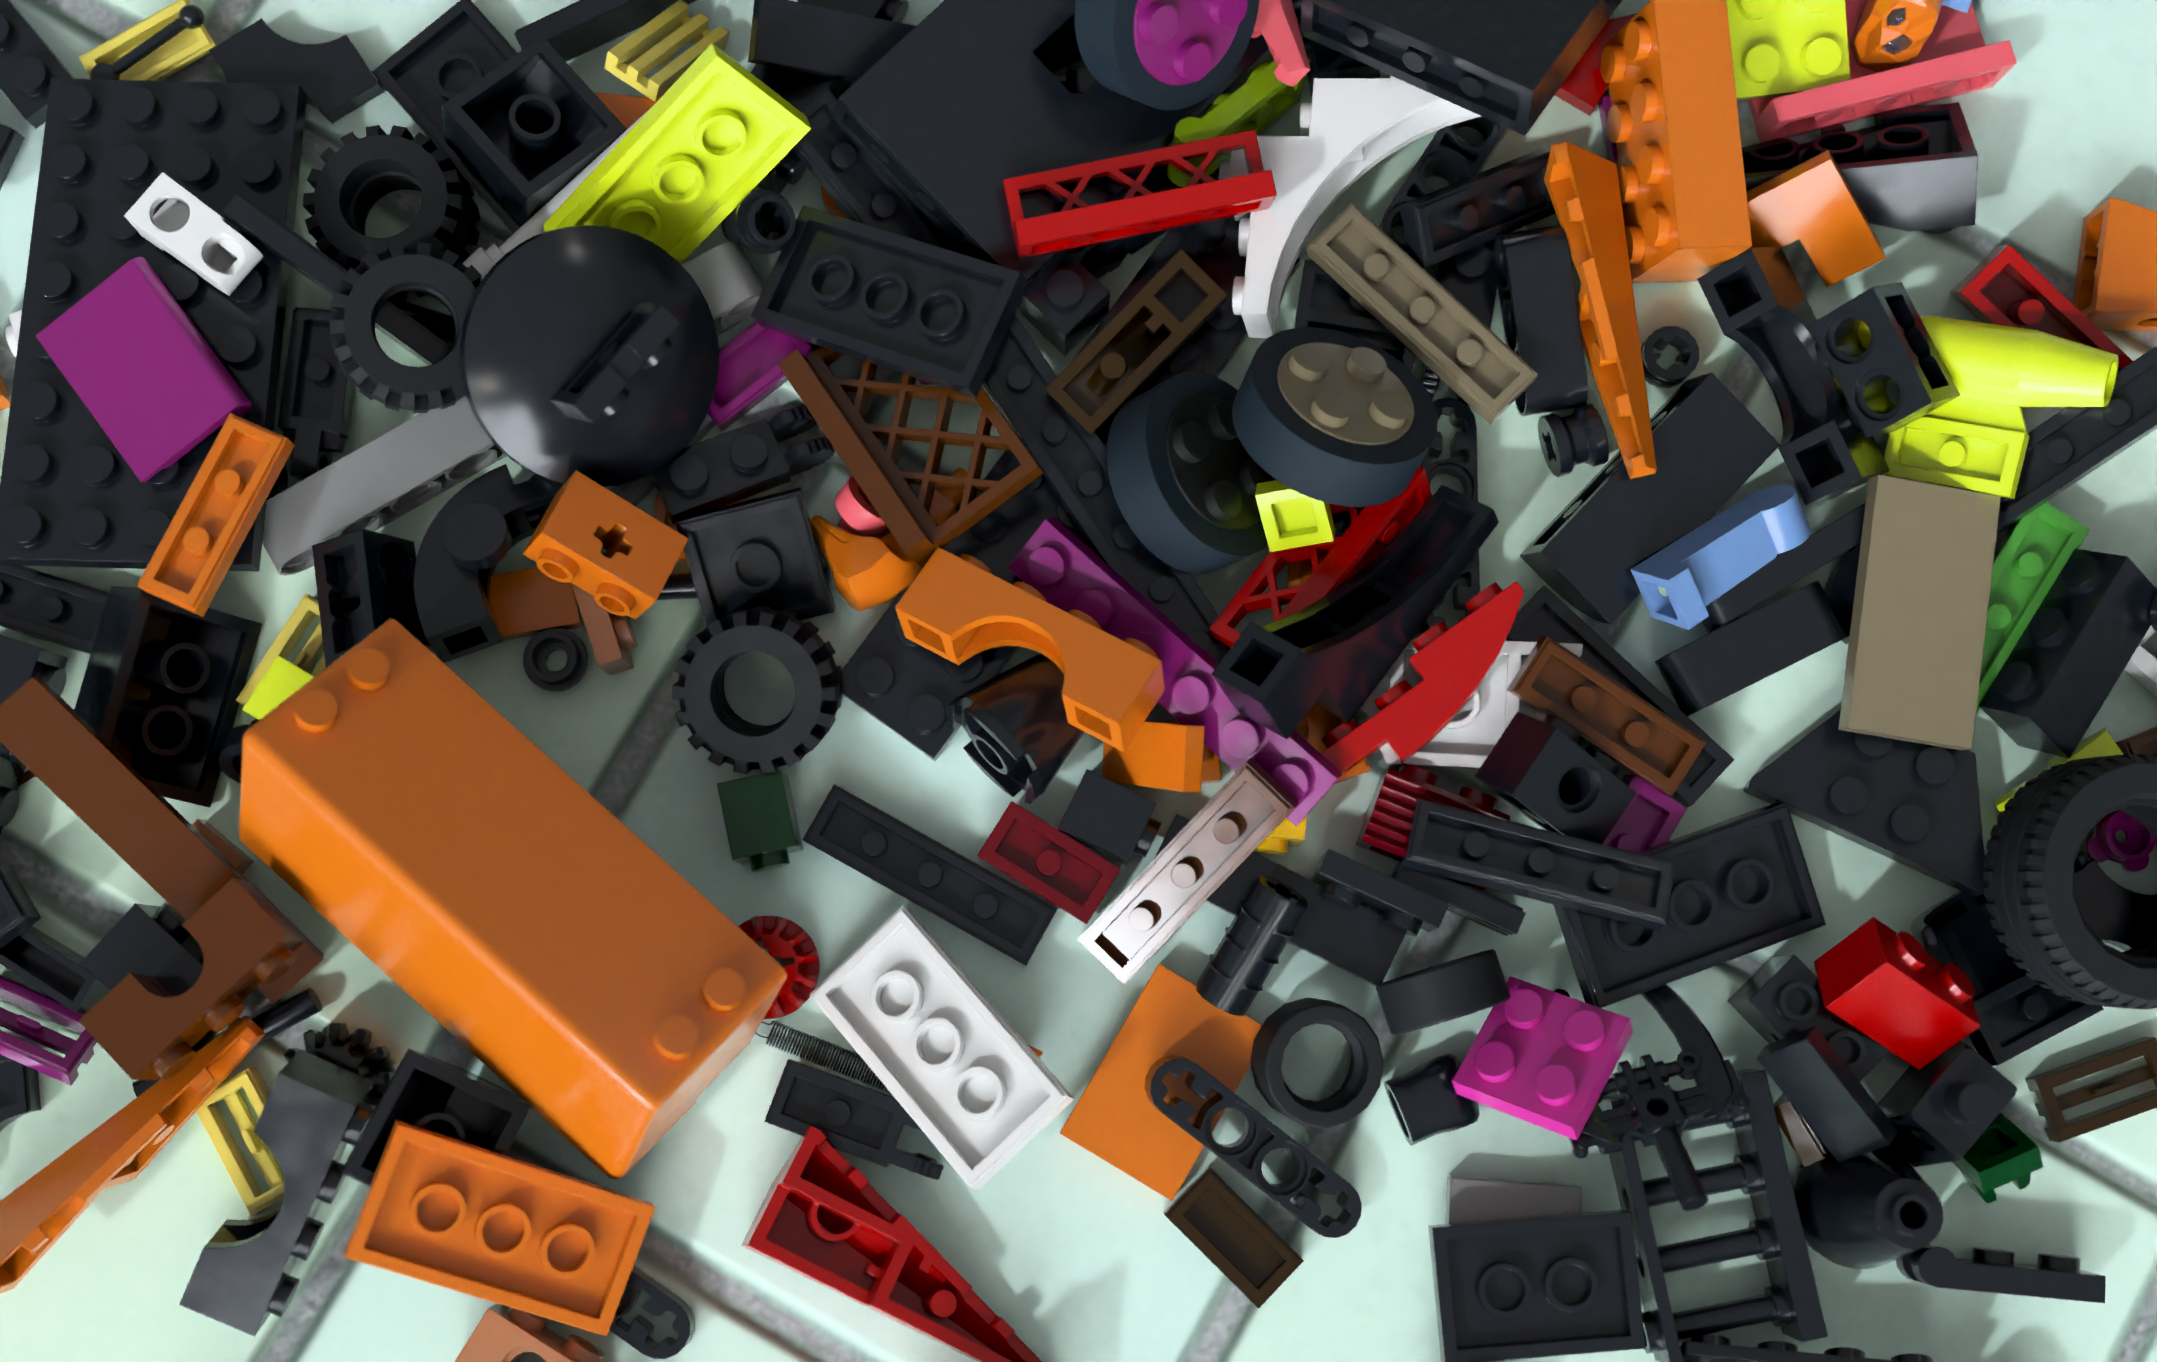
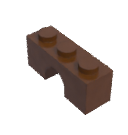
M233 877L182 924L198 942L203 953L202 973L192 988L183 994L173 996L154 976L129 973L78 1020L131 1079L157 1080L160 1077L162 1080H166L177 1074L194 1058L196 1052L192 1047L211 1029L213 1032H218L230 1025L245 1010L246 1003L243 999L261 982L267 985L276 981L296 962L297 957L293 952L307 939L255 884Z

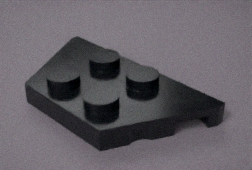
M1839 710L1752 777L1743 792L1770 804L1776 802L1787 803L1790 813L1975 898L1984 894L1983 887H1985V881H1983V871L1985 865H1983L1985 855L1975 753L1969 750L1961 751L1838 730Z

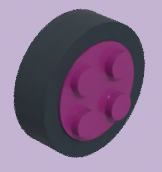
M1076 0L1075 32L1077 44L1089 72L1104 87L1156 109H1184L1210 96L1234 71L1252 36L1258 14L1259 0Z

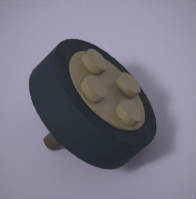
M1315 327L1288 329L1267 338L1257 349L1232 407L1233 424L1239 440L1248 454L1267 473L1287 487L1322 502L1351 507L1379 505L1403 493L1409 486L1432 444L1438 424L1437 413L1431 396L1421 381L1402 362L1380 347L1359 337L1336 330Z

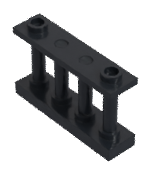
M1742 1069L1735 1071L1746 1096L1750 1099L1749 1111L1746 1114L1740 1115L1733 1109L1723 1111L1716 1123L1703 1124V1117L1688 1120L1683 1129L1684 1132L1724 1123L1729 1129H1735L1740 1154L1734 1156V1162L1696 1170V1173L1706 1195L1741 1189L1744 1194H1750L1756 1220L1750 1221L1749 1228L1657 1247L1649 1207L1679 1201L1669 1177L1664 1176L1642 1181L1634 1146L1635 1141L1641 1140L1637 1136L1633 1135L1622 1138L1625 1141V1145L1613 1151L1598 1147L1602 1155L1609 1154L1621 1210H1628L1632 1215L1639 1290L1644 1312H1642L1646 1346L1644 1350L1647 1354L1654 1353L1655 1360L1658 1362H1683L1679 1340L1772 1321L1775 1327L1781 1326L1783 1334L1801 1342L1828 1337L1766 1070ZM1604 1097L1598 1105L1602 1111L1624 1106L1625 1102L1623 1098ZM1756 1255L1761 1261L1765 1260L1771 1286L1764 1288L1763 1295L1672 1313L1664 1273Z

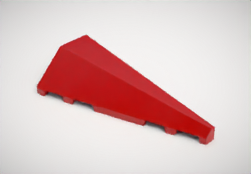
M808 1126L772 1183L741 1246L977 1362H1042L1016 1336L1009 1324L1003 1318L997 1316L972 1290L973 1287L902 1214L897 1213L869 1184V1180L827 1141V1137L819 1129Z

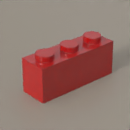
M2009 244L1997 246L1950 292L1980 322L2039 330L2118 355V372L2133 362Z

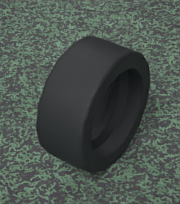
M1494 949L1422 969L1376 986L1392 1035L1412 1032L1501 1004L1511 997Z
M1304 998L1282 1005L1265 1019L1254 1038L1250 1064L1256 1088L1270 1107L1304 1126L1330 1128L1350 1122L1369 1106L1381 1084L1384 1060L1379 1038L1365 1018L1346 1006L1329 1000ZM1316 1023L1330 1025L1340 1031L1348 1041L1352 1055L1349 1074L1341 1088L1329 1098L1319 1101L1305 1100L1292 1093L1284 1082L1281 1071L1283 1053L1292 1036L1303 1027Z

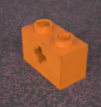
M576 470L556 493L522 554L535 561L540 571L548 577L559 582H571L593 595L595 602L604 610L614 615L628 616L636 620L657 601L689 538ZM602 547L606 550L604 555L600 553Z

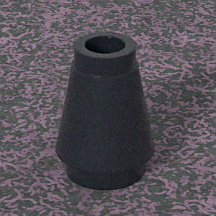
M757 190L749 194L721 222L722 232L727 240L737 242L741 246L765 254L782 250L784 244L792 237L796 227V217L793 208L782 195L772 190Z

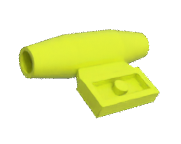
M1920 316L1961 396L1897 431L1890 432L1884 454V460L1890 471L1882 475L2015 499L2030 437L2022 407H2106L2111 399L2116 382L2118 355L2034 329L1940 316ZM1861 321L1858 328V338L1862 346L1867 349L1870 344L1871 334L1868 326ZM1890 377L1888 382L1897 384L1896 381Z

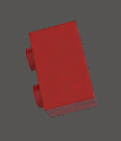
M1875 917L1869 919L1814 961L1825 1008L1918 1070L1981 1027L1972 997L1975 996V989L1966 974L1952 963L1943 965L1927 954L1912 935L1905 931L1897 933Z

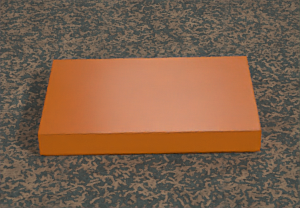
M1158 964L1062 1127L1060 1134L1173 1201L1204 1146L1157 1110L1148 1100L1145 1091V1078L1150 1067L1163 1057L1169 1055L1182 1056L1198 1064L1235 1093L1251 1066L1254 1038L1262 1025L1246 1015H1232L1213 1006L1196 991V985ZM1187 1070L1180 1076H1175L1168 1072L1161 1082L1168 1089L1167 1095L1163 1100L1168 1103L1170 1099L1176 1096L1195 1108L1197 1112L1187 1120L1190 1124L1194 1125L1201 1106L1214 1097L1217 1092L1210 1088L1208 1097L1205 1100L1185 1084L1186 1078L1189 1075ZM1225 1109L1220 1110L1214 1115L1211 1121V1133Z

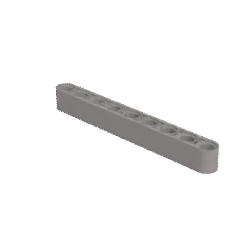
M737 242L720 244L682 265L692 276L708 303L714 319L717 336L751 317L764 289V285ZM464 396L456 401L455 405L441 410L440 407L428 410V413L418 414L266 501L262 544L280 575L287 576L302 572L314 566L312 545L359 529L376 531L501 460L506 455L481 428L473 414L467 397Z

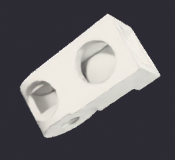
M163 172L124 215L143 238L160 250L168 252L227 295L233 293L263 258L262 253L246 238L225 223L223 217ZM167 200L153 216L156 207L162 201Z

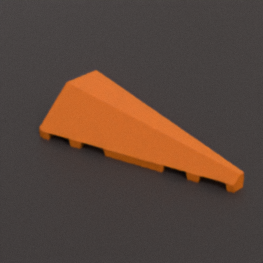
M1568 141L1551 145L1544 182L1560 226H1562L1566 233L1570 254L1581 282L1577 307L1583 348L1629 478L1634 479L1655 474L1657 467L1617 164Z
M248 1016L242 1017L196 1052L194 1058L181 1071L169 1079L159 1080L0 1201V1294L14 1289L103 1189L137 1178L199 1107L266 1035Z

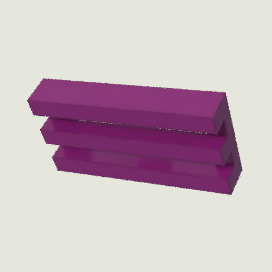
M0 976L1 999L81 1034L76 1041L42 1026L35 1020L23 1015H17L0 1007L1 1027L66 1056L62 1058L1 1030L0 1054L68 1085H72L79 1076L77 1069L81 1063L87 1064L94 1055L93 1047L97 1043L78 1021L85 1014L75 1013L53 998Z

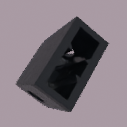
M1959 1041L1920 1070L1910 1065L1877 1105L1898 1130L1889 1146L1903 1155L1912 1167L1953 1162L1963 1157L2015 1096L2018 1088L1972 1047L1963 1041ZM1910 1129L1918 1131L1921 1135L1919 1137L1915 1136Z

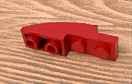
M1497 582L1493 583L1465 604V607L1471 613L1450 629L1444 621H1440L1416 638L1412 645L1418 652L1409 658V666L1421 682L1412 688L1406 679L1401 681L1374 701L1380 711L1359 726L1353 718L1350 723L1345 721L1322 738V742L1327 749L1321 754L1345 774L1385 744H1388L1402 764L1427 745L1456 717L1478 690L1496 662L1511 631L1524 594V590L1518 582H1514L1504 590L1500 588Z

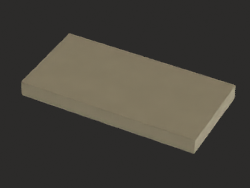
M1879 474L1868 478L1838 730L1961 751L1972 749L2001 496Z

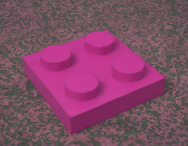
M1510 976L1506 984L1511 997L1509 1000L1495 1005L1491 1009L1452 1080L1456 1094L1577 1141L1633 1033L1631 1020L1628 1017Z

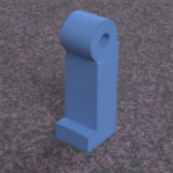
M1787 484L1773 485L1748 495L1631 569V572L1651 618L1690 630L1709 616L1706 610L1707 605L1777 557V554L1801 545L1809 538L1812 531L1795 488ZM1658 586L1664 587L1668 596H1663L1659 592Z

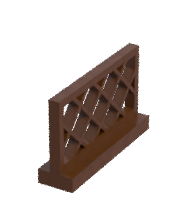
M821 346L806 357L796 349L777 363L904 553L922 569L938 547L944 548L1044 473L982 386L975 398L945 387L915 385L917 378L903 374L901 384L877 382L874 379L878 365L867 361L863 363L860 380L837 378L829 365L844 354ZM847 392H857L855 402H853ZM871 394L898 396L892 426L869 424L866 421ZM912 398L940 400L934 430L906 428ZM954 402L973 403L981 407L976 434L947 432ZM992 424L1001 437L990 436ZM879 438H889L887 448L884 447ZM903 440L930 443L924 473L901 471L897 466ZM944 444L973 447L966 478L938 475ZM987 448L1012 451L1021 464L999 481L980 479ZM910 484L921 485L919 496ZM935 487L964 490L960 510L938 526L930 514ZM978 491H979V492H983L981 495H979V496L976 498Z

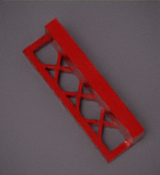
M1255 129L1003 179L1018 259L1266 210L1270 208L1277 196L1272 170L1264 171ZM1240 149L1244 150L1248 170L1247 175L1216 181L1205 173L1217 154ZM1205 157L1199 168L1186 161ZM1165 164L1173 165L1192 178L1186 187L1152 193L1142 186L1155 166ZM1143 169L1135 181L1124 174V172ZM1104 176L1110 177L1129 190L1124 199L1091 206L1079 199L1091 179ZM1079 182L1073 193L1060 186ZM1045 188L1066 202L1060 212L1024 219L1019 193Z
M1418 467L1409 486L1399 496L1379 505L1364 506L1359 515L1357 508L1362 507L1341 506L1329 503L1331 514L1350 511L1352 524L1342 536L1334 537L1332 542L1269 552L1209 627L1212 636L1231 648L1242 634L1234 628L1247 612L1272 607L1275 622L1299 612L1324 598L1360 572L1391 544L1431 499L1432 494L1425 468ZM1326 555V557H1325V558L1322 560V562L1320 563V558H1319V557ZM1311 559L1313 573L1303 585L1278 590L1276 576L1285 564ZM1269 586V592L1263 593L1265 589ZM1288 604L1285 607V609L1281 611V605Z

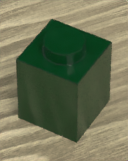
M781 769L772 773L757 774L717 783L732 860L740 864L750 862L752 872H758L790 864L788 853L804 850L789 778Z

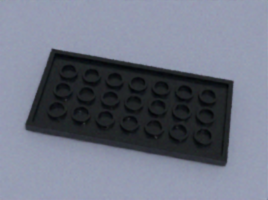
M51 78L0 483L1 565L146 569L223 425L220 426L172 466L160 470L147 482L141 483L36 338L39 332L133 258L144 257L250 400L252 407L241 418L274 431L290 265L225 219L223 210L236 193L238 195L242 193L294 231L307 95L299 84ZM162 172L223 217L225 223L246 238L262 253L263 258L231 295L223 293L168 252L160 250L143 238L124 217ZM167 200L162 201L156 207L153 216ZM266 501L228 571L259 572Z

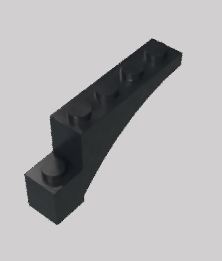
M1441 485L1418 515L1387 548L1360 572L1333 592L1301 611L1270 624L1259 626L1251 621L1211 675L1238 712L1286 740L1314 703L1350 723L1497 526L1499 521L1494 510L1453 489Z

